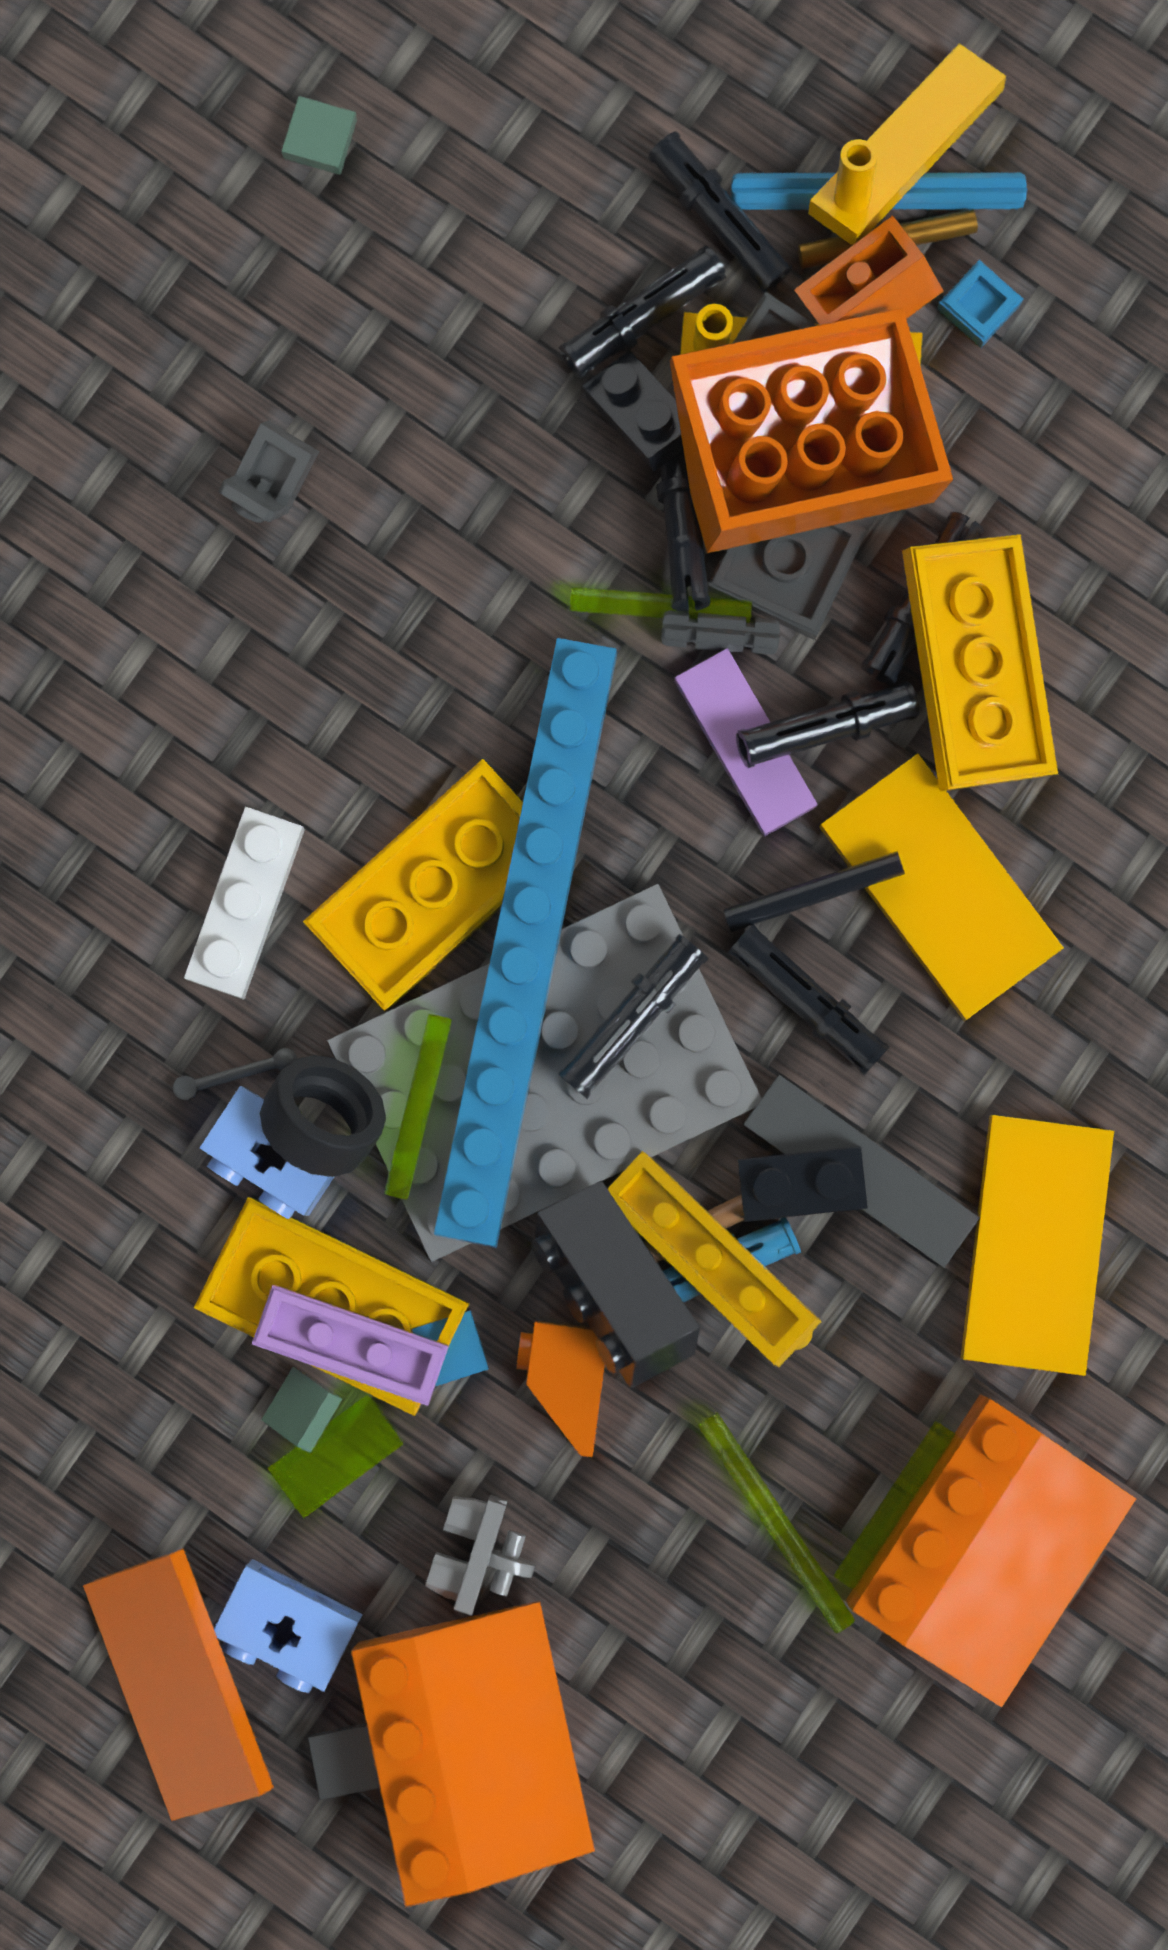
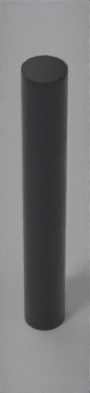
M896 851L724 909V914L730 931L734 932L753 924L755 925L904 875L905 871L899 853Z

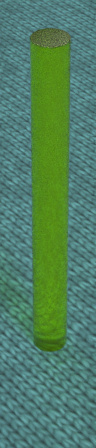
M715 1412L701 1421L697 1426L834 1633L837 1634L848 1628L855 1622V1618L720 1414Z

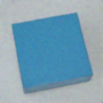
M978 260L939 302L937 310L982 348L1021 306L1023 298L983 262Z
M471 1310L465 1312L453 1336L436 1386L489 1369ZM448 1318L413 1328L412 1332L437 1341Z

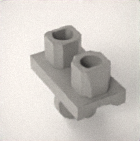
M490 1495L488 1502L475 1498L453 1497L443 1530L475 1540L469 1562L436 1552L425 1586L446 1598L455 1600L454 1610L472 1615L487 1565L496 1569L490 1591L504 1596L508 1595L514 1575L531 1578L536 1565L520 1557L526 1535L508 1530L502 1551L493 1549L508 1502L506 1499Z

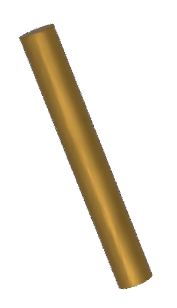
M974 209L900 224L916 245L974 234L978 231ZM840 236L798 245V256L801 268L828 264L852 245Z

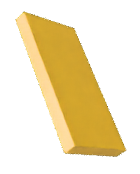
M1021 534L914 546L903 550L902 555L939 791L1058 774Z
M919 754L909 759L819 826L848 867L898 851L905 874L865 887V890L963 1021L969 1019L1064 949L948 792L939 791L938 779Z
M482 759L303 921L385 1012L392 1008L501 908L523 805L522 800Z
M998 1115L989 1116L978 1208L979 1220L976 1224L960 1359L1086 1376L1114 1131Z
M248 1197L194 1309L254 1337L272 1285H277L412 1332L413 1328L448 1318L437 1342L450 1345L470 1303L293 1217L287 1219L262 1202ZM315 1367L413 1416H416L421 1406V1403Z

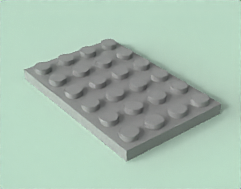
M659 884L561 929L501 1229L601 1180L603 1181L624 1171L642 1151L650 1157L656 1156L754 1109L762 1099L700 969L693 974L691 979L673 998V1001L676 1003L675 1007L669 1014L665 1011L660 1013L631 1047L629 1052L622 1057L610 1073L593 1090L588 1100L558 1075L572 1061L598 1027L605 1022L635 987L631 983L633 978L638 973L645 975L661 955L673 944L677 935L681 934L683 936ZM489 964L327 1040L335 1058L354 1067L370 1080L383 1100L386 1121L376 1146L431 1262L471 1244L435 1236L434 1230ZM672 971L666 974L650 995L641 1003L636 1010L637 1013L642 1011L652 997L673 974ZM627 1020L597 1054L594 1058L595 1063L598 1062L630 1025V1020Z

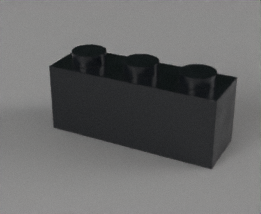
M602 1180L537 1212L535 1239L532 1240V1249L543 1270L546 1273L554 1271L565 1287L563 1294L570 1312L578 1322L587 1321L598 1338L596 1339L598 1353L610 1372L616 1373L619 1371L631 1389L695 1355L700 1326Z

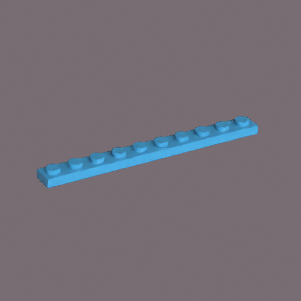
M561 638L556 640L434 1235L438 1237L497 1248L617 659L616 648Z

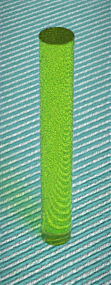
M571 588L570 611L663 618L666 611L677 610L671 607L672 594ZM688 596L690 618H698V613L741 616L746 617V622L750 623L751 601L710 597V605L696 611L692 596Z
M428 1014L384 1190L386 1195L408 1200L452 1023L450 1018Z
M934 1421L833 1576L851 1589H855L955 1437V1433L939 1422Z

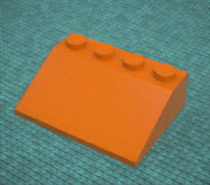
M903 308L672 356L670 359L690 493L707 553L934 503L953 481Z
M980 1394L845 1601L853 1612L1002 1707L1136 1501V1498L1007 1409Z
M540 1601L364 1640L356 1644L352 1650V1656L406 1907L472 1892L595 1852Z

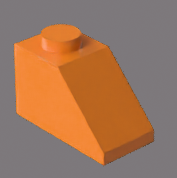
M893 215L794 289L797 296L819 325L903 308L907 319L944 291L923 253Z
M535 1320L533 1333L521 1332L516 1369L528 1370L526 1385L579 1455L593 1457L605 1366L596 1347V1339L598 1338L591 1327Z

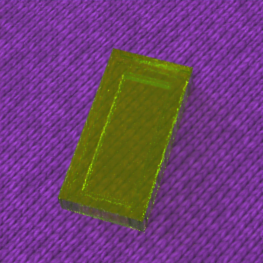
M367 1394L327 1424L311 1453L295 1447L267 1469L304 1519L404 1445L405 1442L372 1396Z

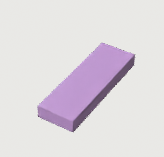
M728 648L675 677L674 682L763 837L817 807V802L789 755L756 764L751 768H747L742 762L736 743V733H738V730L749 729L770 723Z
M272 1285L252 1342L255 1346L426 1406L430 1403L449 1345L277 1285Z

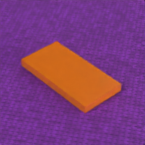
M184 1549L98 1578L83 1585L171 1821L255 1798L273 1789L274 1786Z

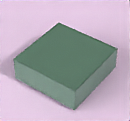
M298 96L282 148L283 159L340 175L357 122L356 112Z
M292 1367L261 1420L296 1447L311 1453L342 1398L306 1372Z

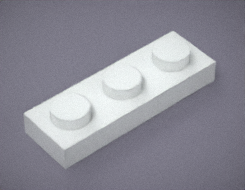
M245 807L184 979L243 1000L245 999L305 830L303 826Z

